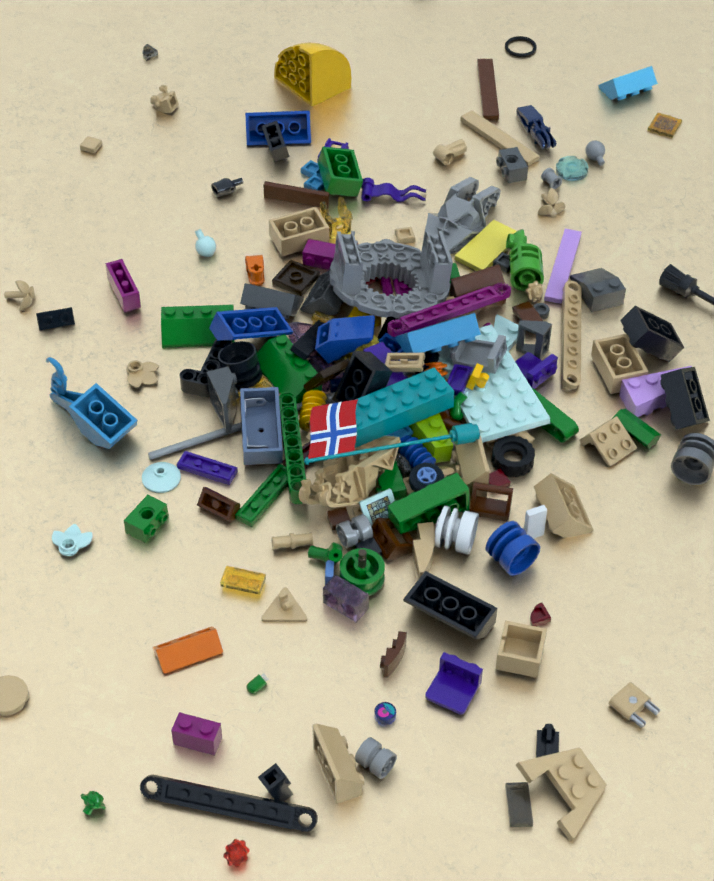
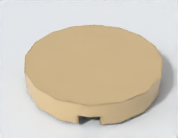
M1 676L0 715H14L25 707L26 701L28 702V687L24 680L17 676Z

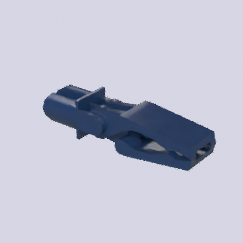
M532 105L518 107L516 110L517 116L527 133H530L533 137L534 144H539L542 150L544 148L549 149L550 146L554 148L557 144L556 140L550 133L551 128L543 123L542 115Z

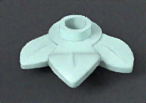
M76 524L70 526L64 533L54 531L52 534V542L59 547V552L64 556L75 555L79 549L88 546L93 538L92 532L81 533Z

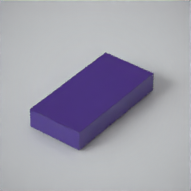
M454 364L447 383L454 390L455 396L460 391L464 393L473 372V367Z

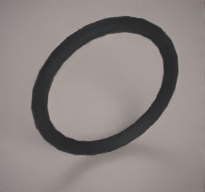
M524 36L512 37L505 43L506 51L519 57L529 56L537 48L536 43L532 39ZM522 39L531 42L534 48L528 53H515L508 48V44L513 40Z

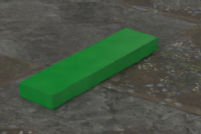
M281 464L277 466L235 514V519L250 527L257 522L288 486L285 466Z

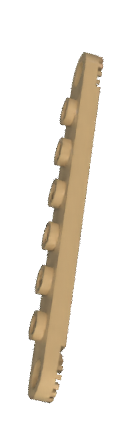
M567 281L565 283L562 296L561 382L564 385L563 387H567L566 389L569 388V390L577 389L581 382L582 288L575 281Z

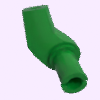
M334 542L327 549L312 545L308 550L309 558L322 560L325 564L327 560L334 561V566L343 556L342 546Z

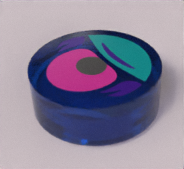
M389 702L379 703L374 710L376 721L383 725L394 722L396 719L395 706Z

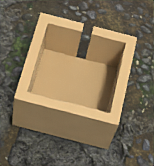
M505 620L497 653L496 669L538 678L547 629Z

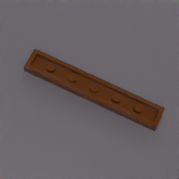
M477 59L483 118L486 120H499L493 59Z

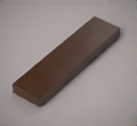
M265 181L263 184L264 198L325 209L329 208V192Z

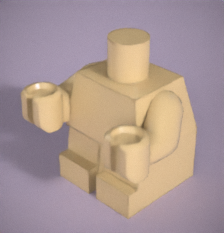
M161 85L159 90L163 91V93L152 95L150 103L154 104L158 111L172 113L179 105L175 91L168 93L167 86Z

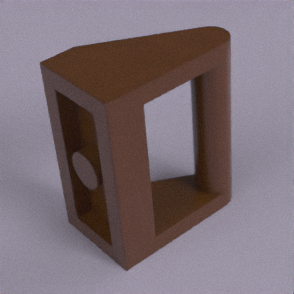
M474 482L470 512L478 513L479 517L508 522L513 488ZM477 490L508 495V499L504 501L477 496Z
M377 518L372 525L373 538L382 550L386 561H393L412 553L414 539L410 533H402L401 536L406 543H400L391 530L395 528L389 518Z

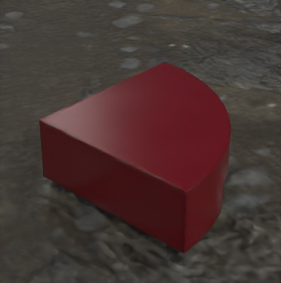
M542 602L534 607L530 616V625L535 627L551 622V616Z

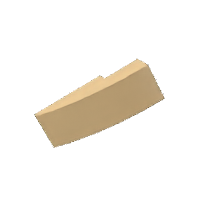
M433 522L417 524V540H413L412 554L418 580L425 571L429 572L432 566L435 542Z

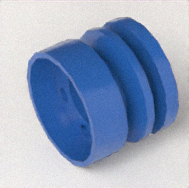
M509 521L492 533L486 543L485 550L495 561L499 562L500 566L509 575L515 576L524 572L533 564L540 553V545L530 535H527L526 531L516 521Z

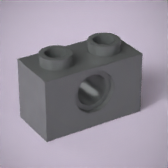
M518 147L499 150L496 163L501 168L502 176L506 178L507 182L527 180L528 166Z

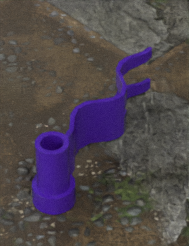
M363 179L361 186V198L363 201L368 202L371 200V197L389 195L397 202H404L410 197L426 201V198L417 193H408L410 190L426 193V189L417 185H411L404 190H398L390 183L374 185L373 179Z

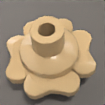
M538 281L529 283V288L525 291L528 299L532 300V302L541 300L543 295L542 284L538 283Z

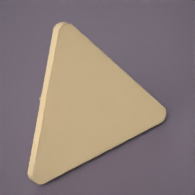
M284 587L262 615L261 619L264 622L307 621V616L289 589Z

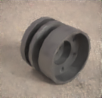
M690 433L681 439L671 463V470L684 483L690 485L705 484L710 479L714 469V440L707 435Z

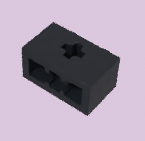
M274 121L263 125L262 128L274 162L290 157L278 122Z

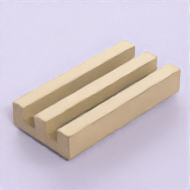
M387 353L385 365L393 372H423L422 366H424L425 354Z

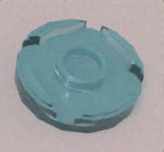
M566 156L559 159L555 168L556 174L568 181L584 179L589 169L588 163L582 158L581 160L577 159L576 156Z

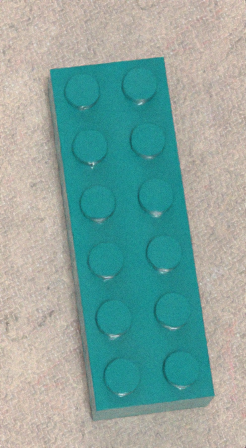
M434 367L358 398L355 411L357 428L355 448L454 407V390Z

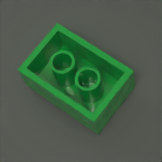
M322 147L318 165L325 191L331 195L358 197L363 179L354 150Z

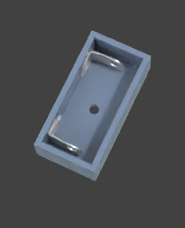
M278 387L241 388L240 412L244 465L282 463L283 448Z

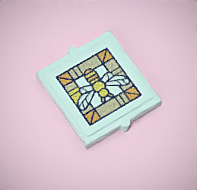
M389 488L359 502L361 511L368 518L371 527L377 518H388V505L395 501L392 490Z

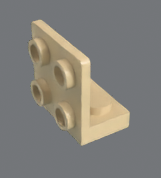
M617 416L579 440L583 446L588 443L595 445L609 467L637 449V446Z

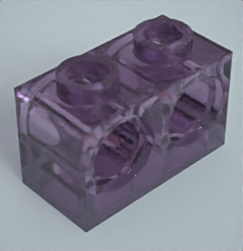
M334 575L323 587V603L357 623L369 609V594L339 576Z

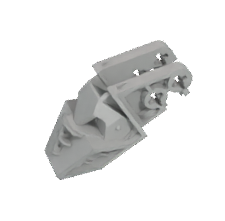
M472 177L455 184L450 188L440 211L437 214L428 213L425 231H428L429 234H438V231H442L450 254L460 251L486 227L485 217L488 215L490 207L497 205L501 192L499 188L490 186L476 194L479 188V181Z

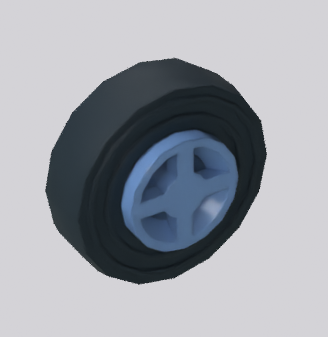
M421 463L411 470L409 484L411 489L417 492L429 484L442 480L444 474L437 465Z

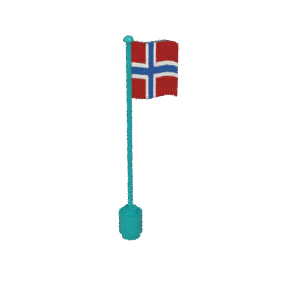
M358 399L312 407L309 421L311 441L309 455L304 459V463L309 465L311 462L449 438L455 445L467 444L480 438V431L477 424L467 423L453 426L449 435L354 451L357 436L355 411Z

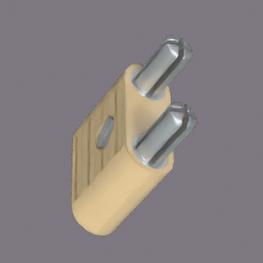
M632 682L624 686L609 701V705L628 721H634L641 728L646 725V721L637 714L645 707L655 715L660 712V709L651 702V698Z

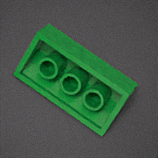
M234 305L161 307L162 348L213 346L216 338L209 327L216 312L233 311Z
M283 334L269 339L257 352L258 362L260 363L263 376L273 387H278L279 395L284 392H291L295 395L296 404L303 401V395L307 392L303 385L318 374V372L307 360H303L291 352L290 349L293 343ZM322 385L312 390L322 391Z

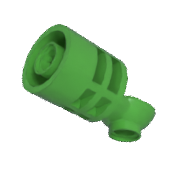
M523 229L516 231L514 234L509 233L506 249H511L509 265L512 286L517 290L526 291L529 288V283L538 281V283L543 284L544 272L540 248L527 243V236H524Z

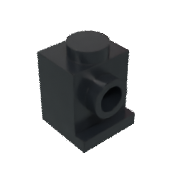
M276 763L258 776L274 800L284 802L293 795L288 787L291 782Z

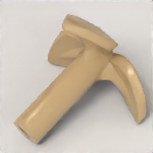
M553 188L549 189L548 194L543 193L541 195V198L548 205H543L538 210V214L550 215L553 209L556 213L564 211L565 204L563 202L556 203L559 196Z
M17 280L15 283L19 291H5L4 297L23 298L20 311H24L31 305V298L34 299L35 292L33 286L29 288L26 282Z

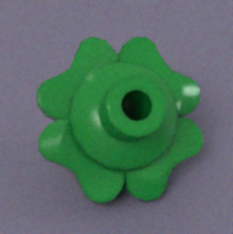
M89 791L87 795H80L86 805L83 810L85 814L91 815L93 810H98L99 808L105 810L104 798L98 792Z

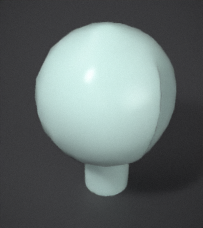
M201 229L195 231L198 238L195 244L196 251L201 256L212 257L216 250L214 239L204 236Z

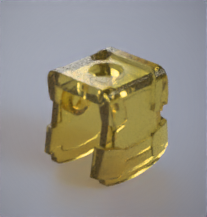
M339 197V218L332 219L329 215L325 201L321 202L320 213L329 226V238H336L337 231H341V234H350L353 217L351 211H348L344 199ZM344 224L343 227L337 229V227H338L339 225Z

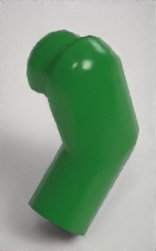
M461 391L454 398V407L450 408V416L457 421L463 418L461 404L468 398Z

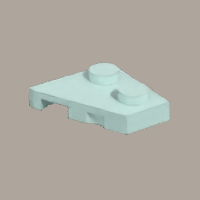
M497 314L494 329L498 335L506 336V344L509 351L517 343L518 324Z

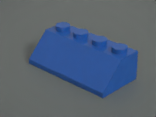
M310 111L245 113L247 146L268 145L262 126L277 121L285 144L311 143Z
M277 307L216 312L209 327L217 341L293 334V330Z

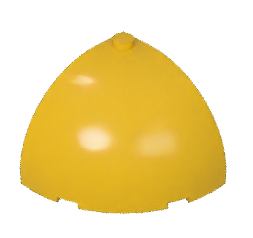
M311 42L300 43L284 49L278 55L279 60L275 63L274 78L312 107L351 88L352 77L349 61L341 52L330 46Z

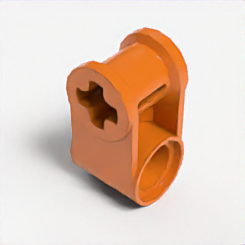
M263 255L245 256L249 283L256 286L262 285L265 281Z

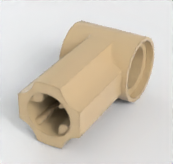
M459 139L447 146L439 144L434 149L433 155L444 165H448L453 161L454 157L466 152L467 146L463 139Z

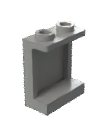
M498 335L495 342L477 339L467 343L464 340L458 341L459 345L450 351V358L452 359L453 366L454 364L473 367L474 370L478 363L484 366L482 372L495 374L507 351L506 336Z

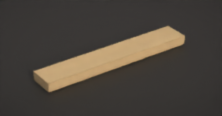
M473 110L461 116V122L499 148L518 147L527 166L539 160L537 153Z

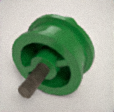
M358 548L346 553L340 561V584L342 588L349 594L359 598L377 593L382 588L385 580V563L383 558L377 552L366 548Z

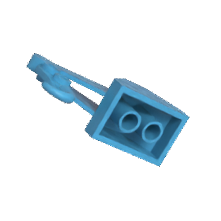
M49 357L46 359V362H50L56 369L51 378L50 390L52 393H50V398L69 412L80 432L94 445L110 449L137 425L138 420L97 383L84 394L67 391V377L62 366L54 358Z

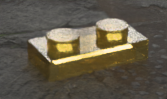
M226 566L220 585L221 587L260 595L266 580V574Z

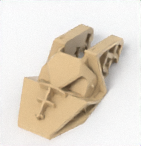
M383 436L356 447L354 451L397 444L401 442L400 437ZM399 447L324 461V467L315 472L316 479L313 484L310 479L301 481L302 487L299 490L300 501L303 504H321L324 507L330 508L359 504L360 501L369 498V493L376 486L378 474H383L385 470L393 469Z

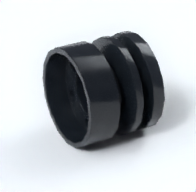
M244 341L234 342L223 347L218 353L220 367H229L231 373H235L237 378L235 388L237 390L253 387L262 379V370L254 344Z

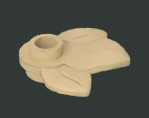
M138 360L129 362L126 368L128 383L134 388H139L141 384L146 386L156 384L157 376L154 372L158 370L159 365L154 362L141 363Z

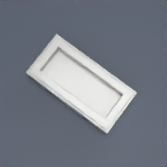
M545 505L526 511L524 530L533 539L544 535L547 516Z

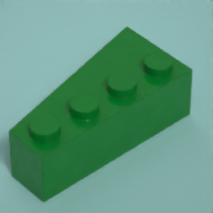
M458 473L446 476L434 484H429L417 492H412L400 500L393 501L388 505V518L398 532L402 534L417 529V524L437 523L444 506L450 507V516L454 508L458 509V513L470 511L469 488Z

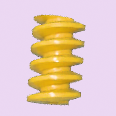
M310 390L303 395L299 416V427L302 430L310 432L309 421L312 407L326 405L327 395L324 392Z

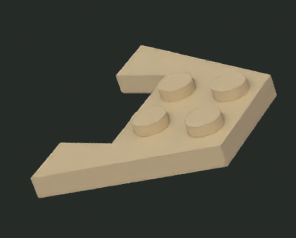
M579 747L521 761L516 764V767L528 783L546 773L572 810L557 821L569 841H572L607 786L590 760Z

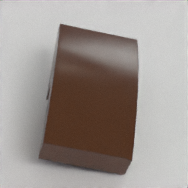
M529 301L512 307L513 313L520 321H543Z
M398 631L397 639H393L392 648L387 647L386 656H381L380 668L384 669L383 677L388 678L399 665L406 648L407 632Z

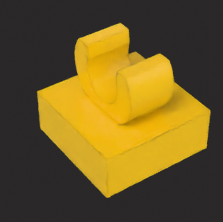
M476 364L466 388L473 390L475 384L480 388L485 387L489 375L481 373L483 365Z

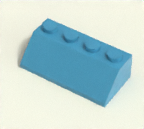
M473 313L395 336L405 353L425 354L429 350H431V353L441 351L442 346L448 345V348L458 346V341L464 340L465 343L476 340L475 336L481 335L476 315Z

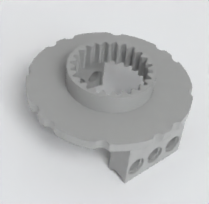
M337 231L334 260L330 266L329 281L334 286L333 291L348 305L355 306L359 311L385 318L391 316L400 319V317L446 301L450 290L449 282L453 261L442 231H438V234H429L428 231H425L422 251L418 248L395 242L385 243L379 241L358 244L354 237L355 231H351V234H341V231ZM382 276L386 279L391 277L393 280L397 278L398 281H404V284H409V288H412V291H408V294L403 293V296L401 294L386 296L385 293L373 292L372 288H368L369 285H366V282H369L370 279L375 280V277L381 279Z

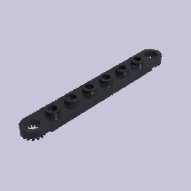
M148 775L140 784L141 794L144 797L179 806L288 829L301 830L302 832L311 831L318 822V815L314 809L292 803L158 775ZM148 781L156 783L158 788L156 792H150L147 789ZM309 814L312 818V823L309 825L303 824L300 821V815Z

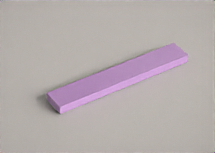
M565 228L544 301L562 303L563 287L569 279L582 231Z

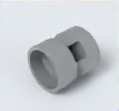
M364 514L353 517L351 522L346 520L336 525L337 535L345 548L354 546L358 543V540L362 542L373 537L371 524Z
M372 737L367 738L361 744L355 755V761L365 769L370 767L369 771L380 779H383L391 771L397 759L395 753L389 749H382V744Z

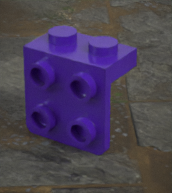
M527 352L515 362L529 385L535 389L556 373L558 357L551 354L542 361L532 353Z
M443 652L440 657L439 671L428 688L425 698L462 715L467 710L481 685L483 669L474 663H468L459 659L456 655Z

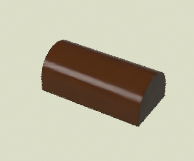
M203 487L197 506L229 522L235 519V514L240 509V503L208 487Z

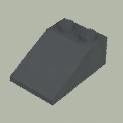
M598 268L570 275L571 281H575L581 286L582 298L591 312L624 304L626 288L619 277L607 270Z
M229 367L208 371L207 379L210 401L226 434L231 433L236 414V399L239 398L237 388H235V384H237L235 373H231Z

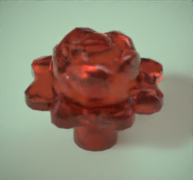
M234 839L231 844L225 847L226 852L223 857L227 860L228 866L234 865L239 867L242 862L247 861V854L250 850L246 847L244 840Z

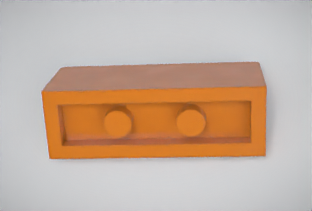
M212 626L152 647L164 674L223 653L217 630Z

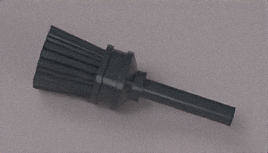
M669 264L664 269L659 279V285L676 291L677 294L683 295L684 298L690 295L698 296L714 305V297L700 290V287L697 286L696 278H692L689 274L685 275L672 264Z

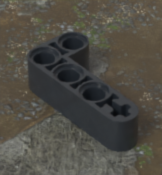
M215 339L201 371L184 369L180 372V385L184 393L210 397L207 372L221 368L218 353L223 347L231 344L232 340L217 341Z

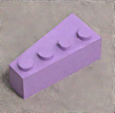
M682 368L623 379L619 396L626 409L639 418V416L644 414L647 416L653 413V410L657 408L663 409L667 407L665 401L666 393L660 383L661 374Z

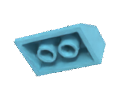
M650 66L611 79L598 85V87L611 100L617 98L619 101L627 98L626 95L628 94L631 96L640 94L639 90L643 89L644 92L652 90V86L658 83L653 68Z

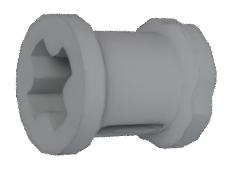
M547 168L541 175V179L547 181L550 184V188L556 189L562 184V177L557 176L552 168Z

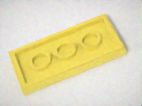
M493 220L455 255L454 260L475 271L489 268L502 252L506 253L509 250L506 249L508 234H514L516 230Z

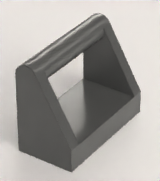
M519 321L516 350L524 354L530 352L539 359H542L549 350L552 324L546 321ZM525 330L536 334L535 344H524Z

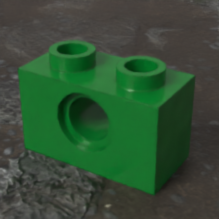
M147 494L124 519L125 533L145 543L150 537L155 535L156 530L161 524L167 521L169 517L167 504Z

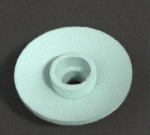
M168 462L151 464L142 473L144 487L155 493L169 492L176 488L181 480L179 469Z

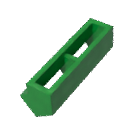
M626 408L619 410L614 416L619 418L630 436L649 450L653 445L657 444L661 437L659 432Z

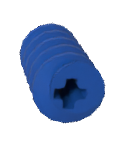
M405 435L400 439V443L415 441L418 438ZM422 443L403 446L398 449V453L412 469L421 463L436 464V459L432 457L430 452H427V448L423 447Z

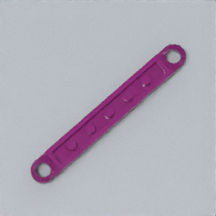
M500 282V284L497 283L494 286H488L405 315L398 320L390 321L387 326V332L395 337L509 298L511 287L506 283L502 284Z

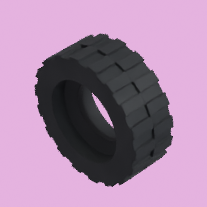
M515 435L498 439L492 449L491 462L493 468L495 467L496 470L501 469L508 477L524 476L533 468L535 457L533 445L527 439ZM515 451L522 454L523 458L520 461H509L504 458V453Z

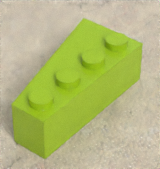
M439 413L409 425L414 432L411 437H417L418 440L449 435ZM450 438L422 443L423 447L427 448V452H430L432 457L436 459V463L450 461L453 450V443Z

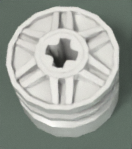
M444 506L436 523L435 547L441 548L445 540L444 547L448 550L452 542H455L456 552L469 555L476 536L479 514L464 511L460 519L458 518L457 508L453 509L450 516V507Z

